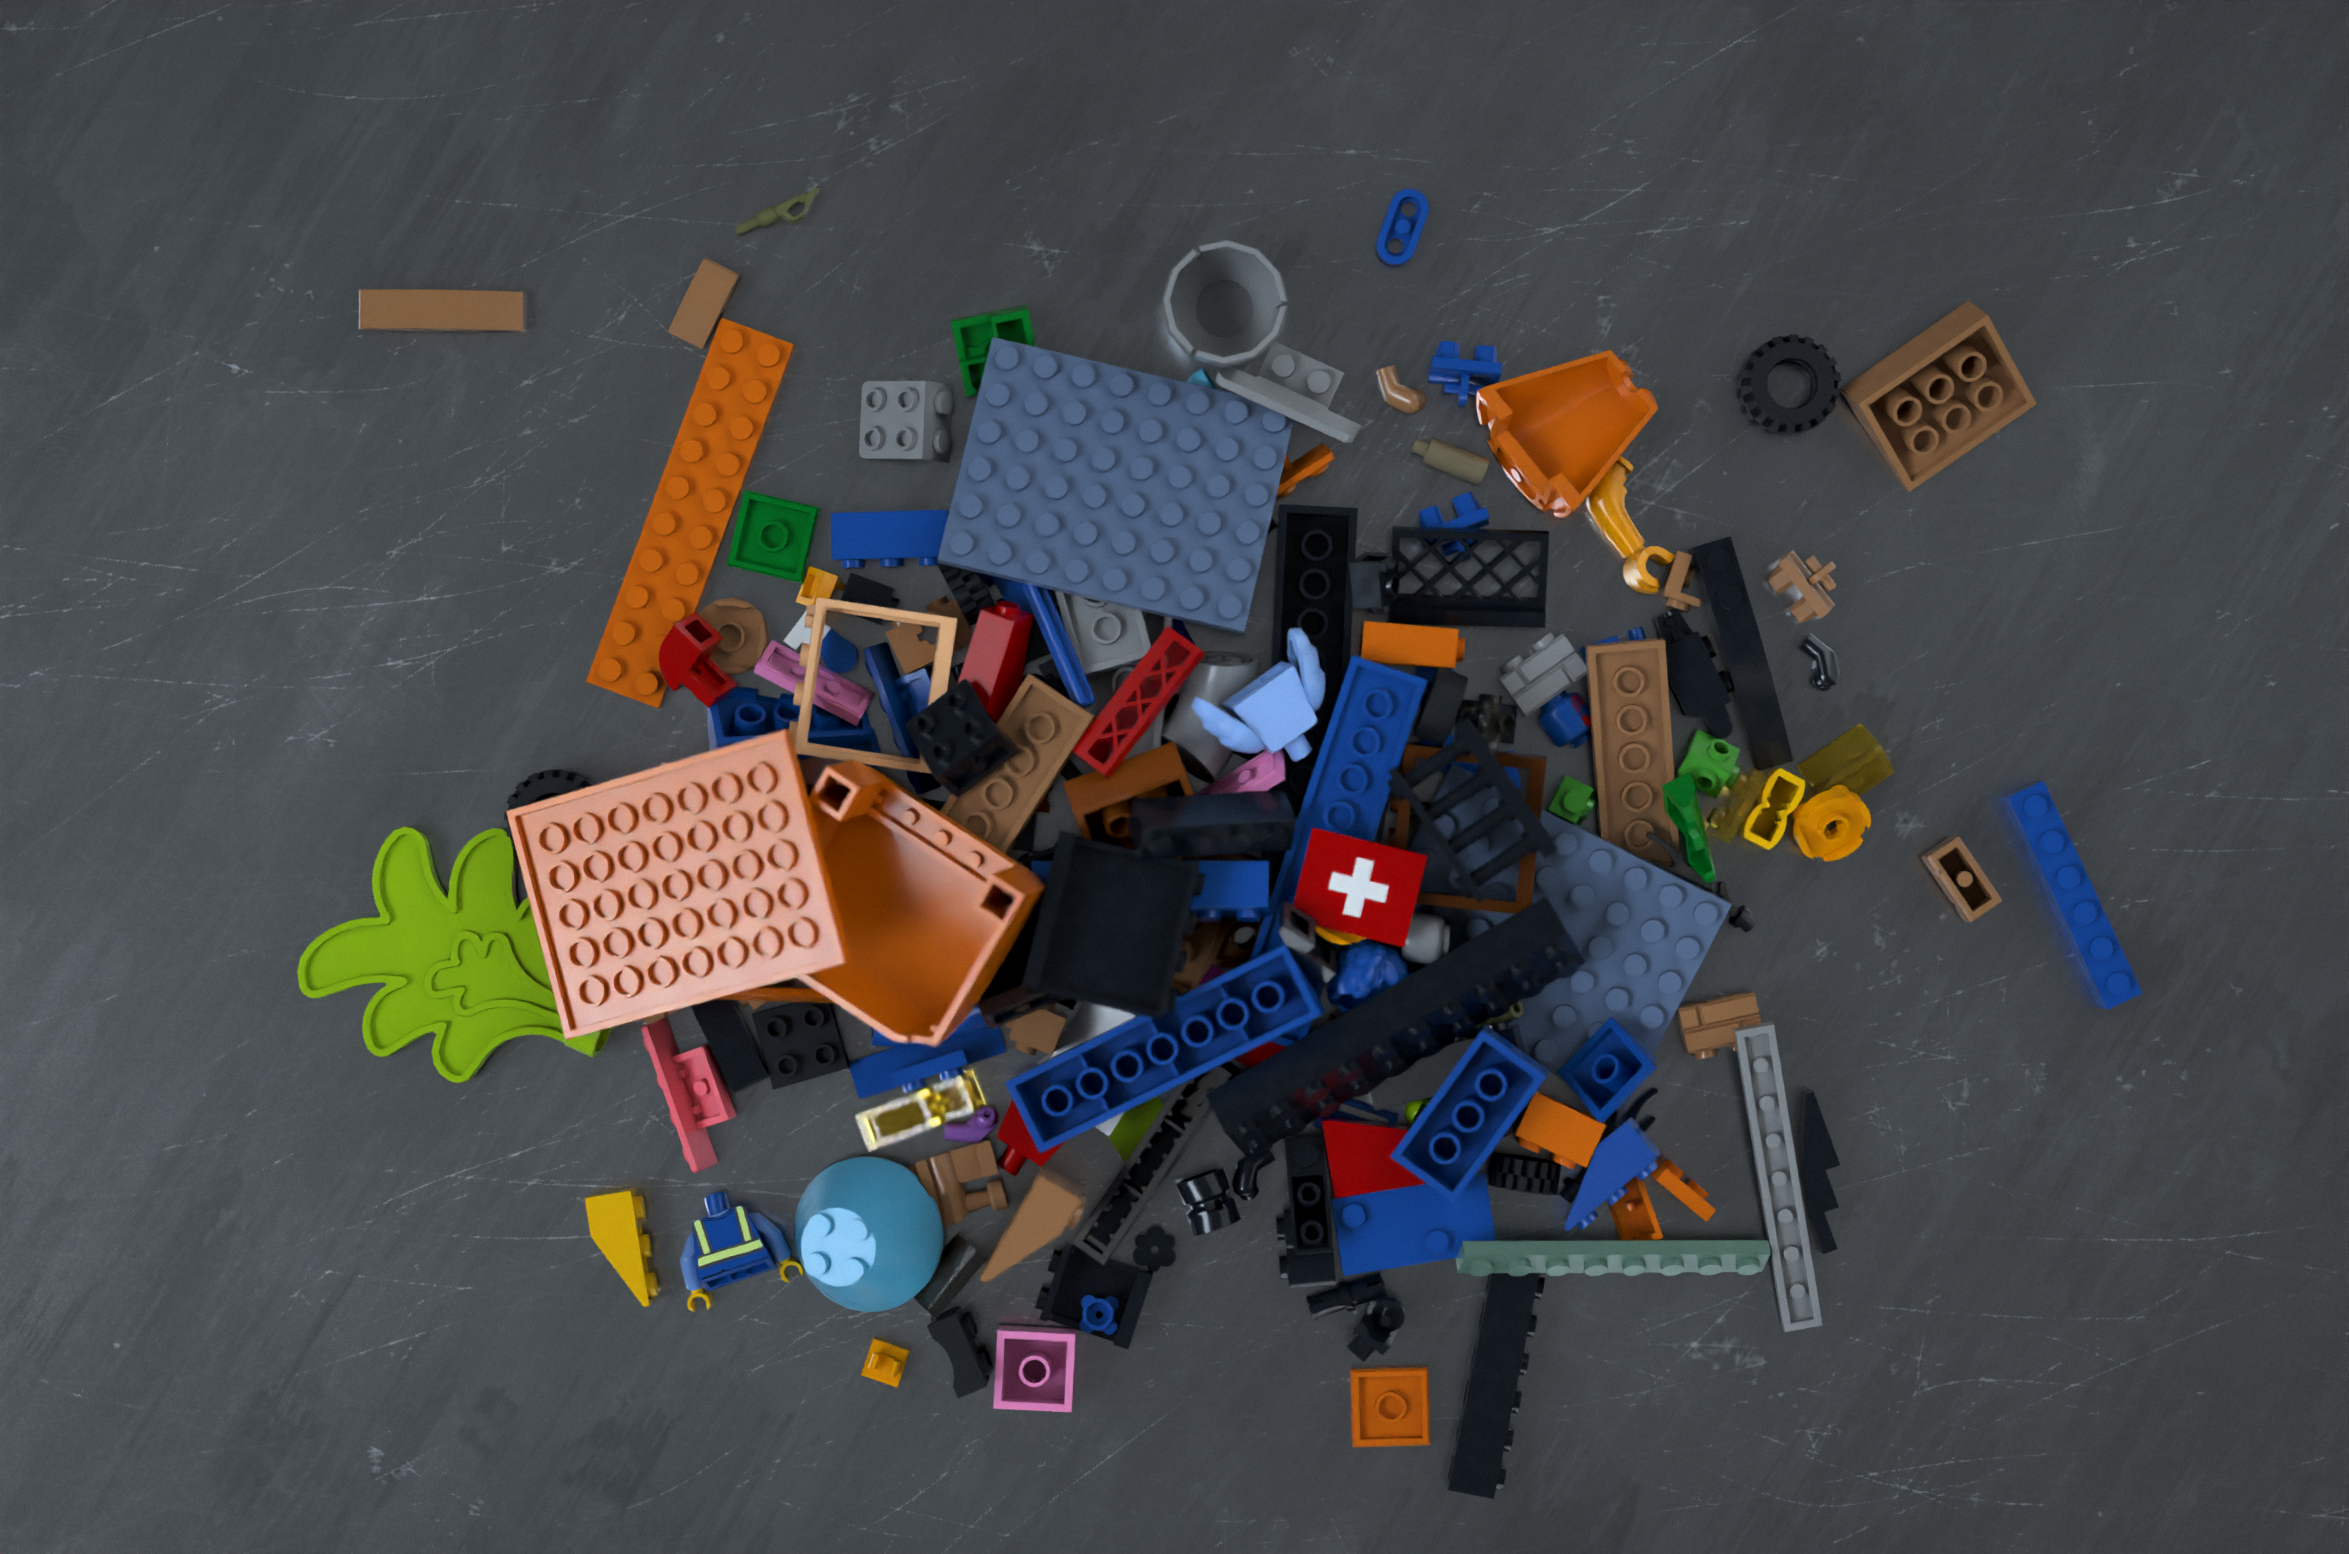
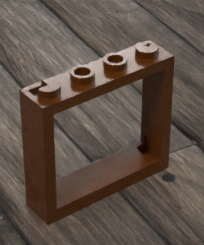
M1407 741L1398 769L1402 775H1405L1415 768L1416 757L1428 759L1446 747V745L1440 746L1437 744ZM1491 750L1503 767L1530 769L1526 801L1541 821L1547 756ZM1472 753L1468 756L1462 754L1453 760L1455 762L1479 764ZM1392 792L1391 812L1398 813L1396 828H1389L1387 846L1407 851L1411 804L1407 798L1399 801ZM1529 852L1520 859L1516 900L1485 897L1482 902L1478 903L1474 896L1467 899L1464 894L1419 890L1416 903L1516 914L1532 904L1537 853L1533 855L1532 852Z

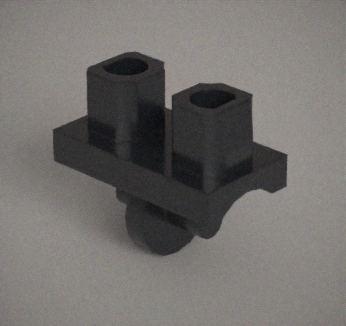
M1386 1297L1381 1298L1377 1302L1375 1300L1370 1301L1364 1306L1353 1328L1355 1336L1347 1344V1348L1361 1361L1365 1362L1375 1350L1383 1356L1391 1347L1398 1329L1405 1321L1406 1312L1401 1302L1395 1298Z

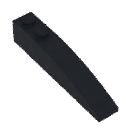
M1731 536L1688 549L1689 554L1693 555L1691 561L1696 566L1695 574L1723 667L1733 687L1731 693L1755 772L1791 762L1793 757L1775 686Z
M1227 1061L1176 1086L1072 1242L1074 1245L1102 1265L1107 1263L1213 1111L1205 1094L1236 1077L1240 1071L1238 1067Z

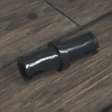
M1377 1273L1374 1276L1349 1284L1347 1281L1338 1283L1339 1287L1313 1296H1306V1299L1310 1305L1309 1309L1312 1318L1315 1321L1318 1318L1347 1309L1348 1313L1355 1311V1306L1382 1297H1388V1294L1384 1288L1385 1284L1381 1273Z

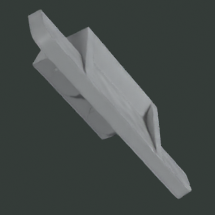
M1274 342L1271 345L1257 378L1232 366L1219 367L1215 381L1221 387L1342 442L1352 443L1362 425L1328 410L1344 372L1280 343Z

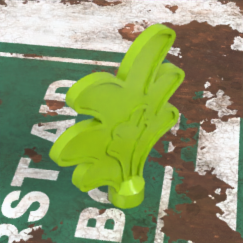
M405 826L394 830L381 846L373 868L372 890L380 917L351 920L319 935L308 945L300 957L297 970L299 987L302 993L310 998H323L357 986L372 983H386V986L372 997L364 1012L362 1032L368 1050L375 1056H392L417 1039L434 1032L436 1036L431 1051L433 1064L440 1075L454 1083H463L471 1080L487 1058L499 1046L514 1038L533 1034L543 1035L559 1040L571 1049L596 1058L613 1029L611 1027L565 1040L529 898L524 899L520 906L517 900V852L512 846L514 842L511 836H507L506 830L500 828H492L476 835L462 848L451 872L448 895L436 875L430 842L425 834L418 829Z

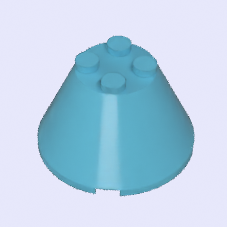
M872 1156L854 1157L826 1168L806 1188L798 1204L794 1221L796 1252L809 1280L823 1295L833 1302L857 1311H885L908 1302L925 1288L932 1279L942 1255L943 1224L934 1198H930L913 1172L885 1158Z

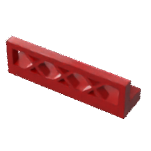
M1167 626L1092 722L1072 752L1091 768L1109 779L1204 657L1205 653ZM1190 652V654H1189L1188 657L1184 660V662H1183L1180 666H1178V665L1181 663V661L1184 659V657L1187 655V653ZM1162 687V690H1161L1160 693L1157 695V697H1154V696L1156 695V693H1157V692L1160 690V688ZM1138 718V721H1137L1136 724L1133 726V728H1130V727L1132 726V724H1133V723L1136 721V719ZM1114 749V752L1112 753V755L1108 758V760H1107V761L1105 762V764L1103 765L1102 763L1105 761V759L1108 757V755H1109V754L1111 753V751Z

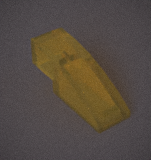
M969 1070L962 1075L940 1081L855 1115V1119L869 1152L981 1109L985 1104L972 1070Z

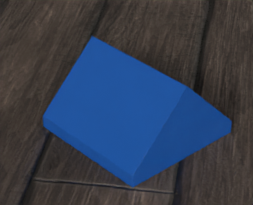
M1610 1017L1557 1073L1596 1119L1603 1123L1657 1068L1655 1056L1621 1024Z

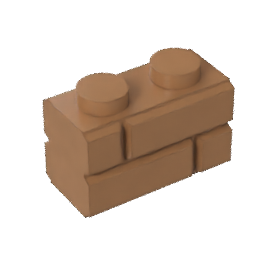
M1952 835L1920 857L1950 902L1956 904L1954 908L1963 921L1972 922L2003 901L1959 836Z
M1753 991L1679 1006L1676 1011L1684 1052L1688 1055L1694 1053L1696 1060L1717 1056V1048L1732 1045L1733 1051H1737L1733 1028L1761 1023L1756 995Z

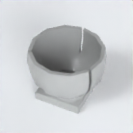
M1230 240L1197 246L1198 256H1196L1197 254L1192 248L1170 270L1162 296L1161 304L1168 334L1189 357L1195 355L1193 360L1222 368L1256 360L1280 337L1289 310L1285 306L1289 304L1281 272L1259 249Z

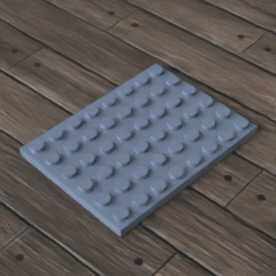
M992 337L937 562L1244 635L1294 419L1241 395Z
M1452 763L1431 804L1475 774ZM1495 786L1490 789L1484 787L1435 822L1449 841L1499 806L1497 802L1502 800L1503 797ZM1542 808L1540 822L1556 843L1558 850L1546 858L1543 857L1540 851L1537 852L1532 904L1545 896L1548 898L1586 963L1579 966L1573 975L1563 979L1558 978L1546 985L1540 994L1532 998L1522 999L1520 1002L1524 1009L1523 1015L1520 1018L1507 1022L1508 1027L1519 1025L1526 1054L1549 1070L1550 1073L1560 1078L1562 1077L1557 1072L1610 1017L1621 1024L1654 1055L1732 903ZM1517 818L1512 822L1508 819L1459 852L1458 856L1469 872L1472 873L1522 839L1520 835L1523 833V826ZM1421 822L1407 850L1428 856L1419 890L1463 894L1455 882V879L1460 875L1425 824ZM1520 859L1480 886L1485 893V897L1516 900ZM1417 903L1414 908V912L1441 915L1445 925H1450L1448 953L1514 915ZM1373 940L1377 944H1382L1401 952V948H1395L1392 944ZM1406 962L1409 967L1408 971L1411 974L1427 966V964ZM1484 1026L1476 1028L1475 1030L1479 1031L1480 1033ZM1633 1093L1619 1106L1620 1108L1625 1110Z

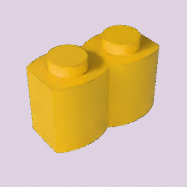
M1774 768L1769 771L1759 785L1757 802L1742 817L1739 826V837L1761 849L1770 850L1784 834L1787 815L1795 810L1804 795L1805 780L1782 768Z

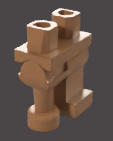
M990 1137L979 1142L969 1143L917 1159L915 1165L907 1167L908 1170L918 1177L917 1180L925 1188L930 1198H934L941 1215L943 1228L957 1224L968 1213L992 1205L994 1211L1009 1208L1001 1178L987 1182V1190L966 1193L964 1188V1182L999 1174Z

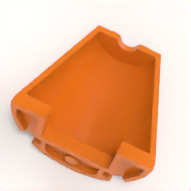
M1612 350L1485 386L1478 390L1476 394V409L1479 422L1483 426L1488 424L1491 438L1487 440V443L1498 463L1512 483L1532 504L1543 512L1550 508L1555 510L1553 513L1558 518L1567 517L1578 509L1659 409L1655 397L1647 388L1638 389L1632 384L1630 379L1633 378V373L1630 366L1623 359H1618Z

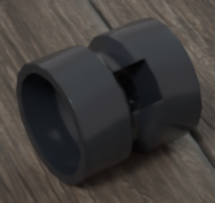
M1223 1167L1194 1175L1176 1183L1183 1205L1190 1206L1191 1208L1187 1217L1194 1236L1224 1228L1241 1220L1234 1198L1227 1197L1226 1195L1230 1186ZM1214 1199L1215 1207L1206 1210L1203 1203Z

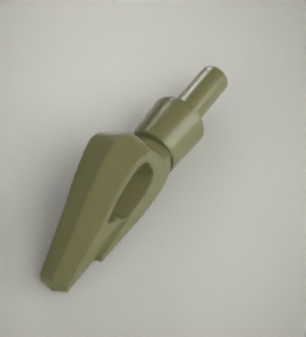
M816 186L809 192L806 191L778 205L755 212L756 217L734 226L737 234L740 235L760 225L762 228H765L778 221V219H784L790 223L801 221L806 215L819 187ZM805 203L798 215L793 216L790 214V209L796 204Z

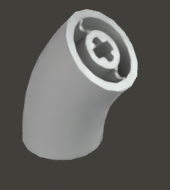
M1223 651L1204 652V657L1183 682L1176 706L1163 728L1162 745L1174 741L1184 769L1206 783L1213 784L1228 764L1234 750L1222 745L1218 737L1210 734L1203 728L1201 719L1196 715L1191 705L1196 696L1229 714L1222 703L1259 677L1260 659L1253 655Z

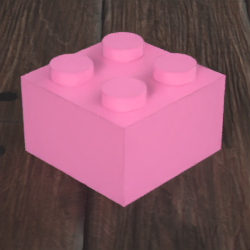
M999 1325L997 1330L993 1409L1072 1412L1076 1329Z

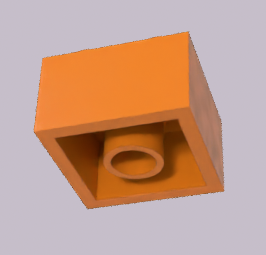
M1536 1091L1512 1123L1510 1130L1516 1135L1515 1141L1520 1146L1538 1154L1541 1148L1547 1149L1552 1152L1550 1157L1553 1161L1575 1170L1577 1164L1587 1168L1606 1124L1599 1122L1596 1117L1540 1091Z

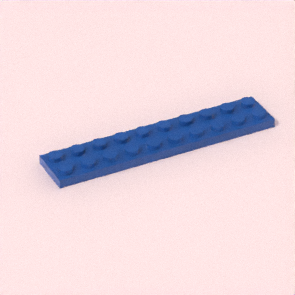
M1352 654L1296 820L1291 850L1285 852L1269 900V917L1263 918L1249 960L1284 943L1279 933V906L1283 901L1293 906L1312 827L1373 842L1391 790L1387 783L1392 779L1389 769L1395 765L1399 766L1427 679ZM1315 931L1316 936L1320 937L1321 939L1325 940L1326 942L1337 948L1338 944L1332 943L1324 939ZM1304 967L1320 999L1325 982ZM1312 1020L1270 1040V1042L1285 1047L1308 1035Z

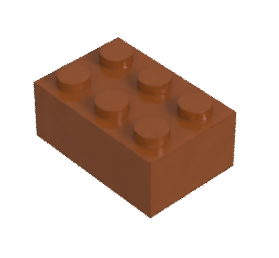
M1174 741L1123 760L1109 779L1095 770L1063 782L1083 838L1135 850L1127 829L1133 798L1194 795Z

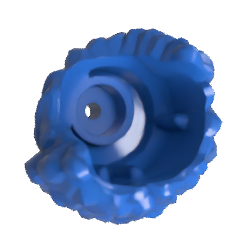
M1362 939L1359 942L1346 944L1337 954L1336 975L1330 979L1331 982L1327 988L1328 999L1333 1006L1335 1004L1340 1006L1342 1013L1347 1012L1411 975V972L1408 971L1409 967L1402 960L1399 950L1377 944L1372 939Z

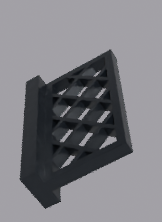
M1392 526L1391 553H1401V561L1405 564L1400 571L1399 563L1396 564L1395 573L1398 574L1400 580L1411 571L1424 585L1414 594L1398 593L1397 599L1391 602V611L1388 612L1389 623L1545 628L1549 531ZM1400 538H1417L1426 548L1410 561L1400 551ZM1426 538H1434L1435 540L1430 543ZM1445 539H1456L1465 549L1448 562L1436 547ZM1465 539L1474 541L1471 544H1469ZM1485 540H1495L1504 550L1487 563L1475 549ZM1505 541L1513 542L1510 545H1508ZM1524 541L1540 542V554L1528 564L1514 551ZM1432 553L1444 567L1428 580L1415 566L1428 554ZM1471 554L1483 568L1467 581L1454 567ZM1510 555L1522 570L1506 582L1493 568ZM1539 564V572L1537 575L1533 571V569ZM1448 572L1463 585L1453 595H1443L1434 586ZM1489 573L1502 587L1492 596H1481L1473 586ZM1528 574L1538 584L1537 597H1520L1512 587ZM1428 590H1430L1433 594H1425V593H1426ZM1467 591H1469L1472 595H1464V594H1465ZM1508 592L1512 597L1503 595Z

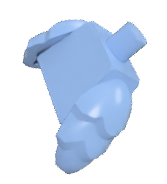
M1290 628L1288 630V663L1280 661L1224 701L1222 705L1229 714L1210 702L1195 696L1191 706L1196 715L1201 719L1203 728L1210 734L1218 737L1220 743L1225 747L1242 753H1258L1263 749L1275 753L1284 747L1292 761H1298L1312 751V747L1303 733L1317 722L1314 712L1320 708L1323 702L1326 680L1325 673L1319 666L1317 650L1310 644L1308 637L1301 628Z

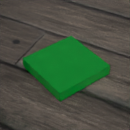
M744 490L726 565L802 583L821 508Z

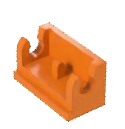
M1634 1176L1625 1184L1629 1191L1613 1205L1607 1202L1620 1240H1660L1664 1237L1644 1181H1640L1637 1176Z

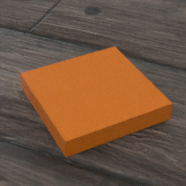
M1428 1366L1350 1368L1352 1447L1430 1445Z

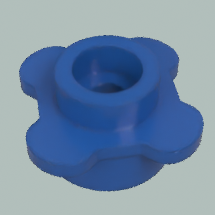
M1093 1295L1083 1297L1081 1300L1083 1319L1079 1323L1080 1329L1085 1333H1091L1094 1330L1103 1331L1107 1335L1115 1333L1118 1328V1324L1115 1321V1312L1119 1308L1118 1300L1113 1296H1108L1106 1299H1096ZM1097 1311H1101L1103 1313L1102 1318L1099 1319L1096 1317Z

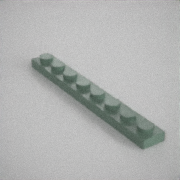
M1769 1240L1463 1241L1456 1258L1457 1273H1470V1275L1476 1277L1487 1276L1491 1273H1508L1516 1277L1529 1273H1547L1550 1276H1562L1567 1273H1585L1589 1276H1600L1605 1273H1624L1628 1276H1637L1643 1273H1662L1666 1276H1674L1682 1272H1699L1702 1275L1710 1276L1720 1272H1737L1740 1275H1753L1763 1271L1771 1251Z

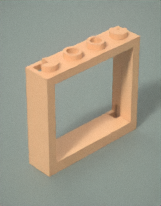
M816 597L815 605H807L804 627L812 628L810 643H802L798 665L806 667L804 683L796 682L793 705L800 706L798 722L790 721L789 725L796 754L842 761L853 759L863 764L932 774L921 754L919 759L807 742L826 611L939 627L927 706L947 692L958 618Z

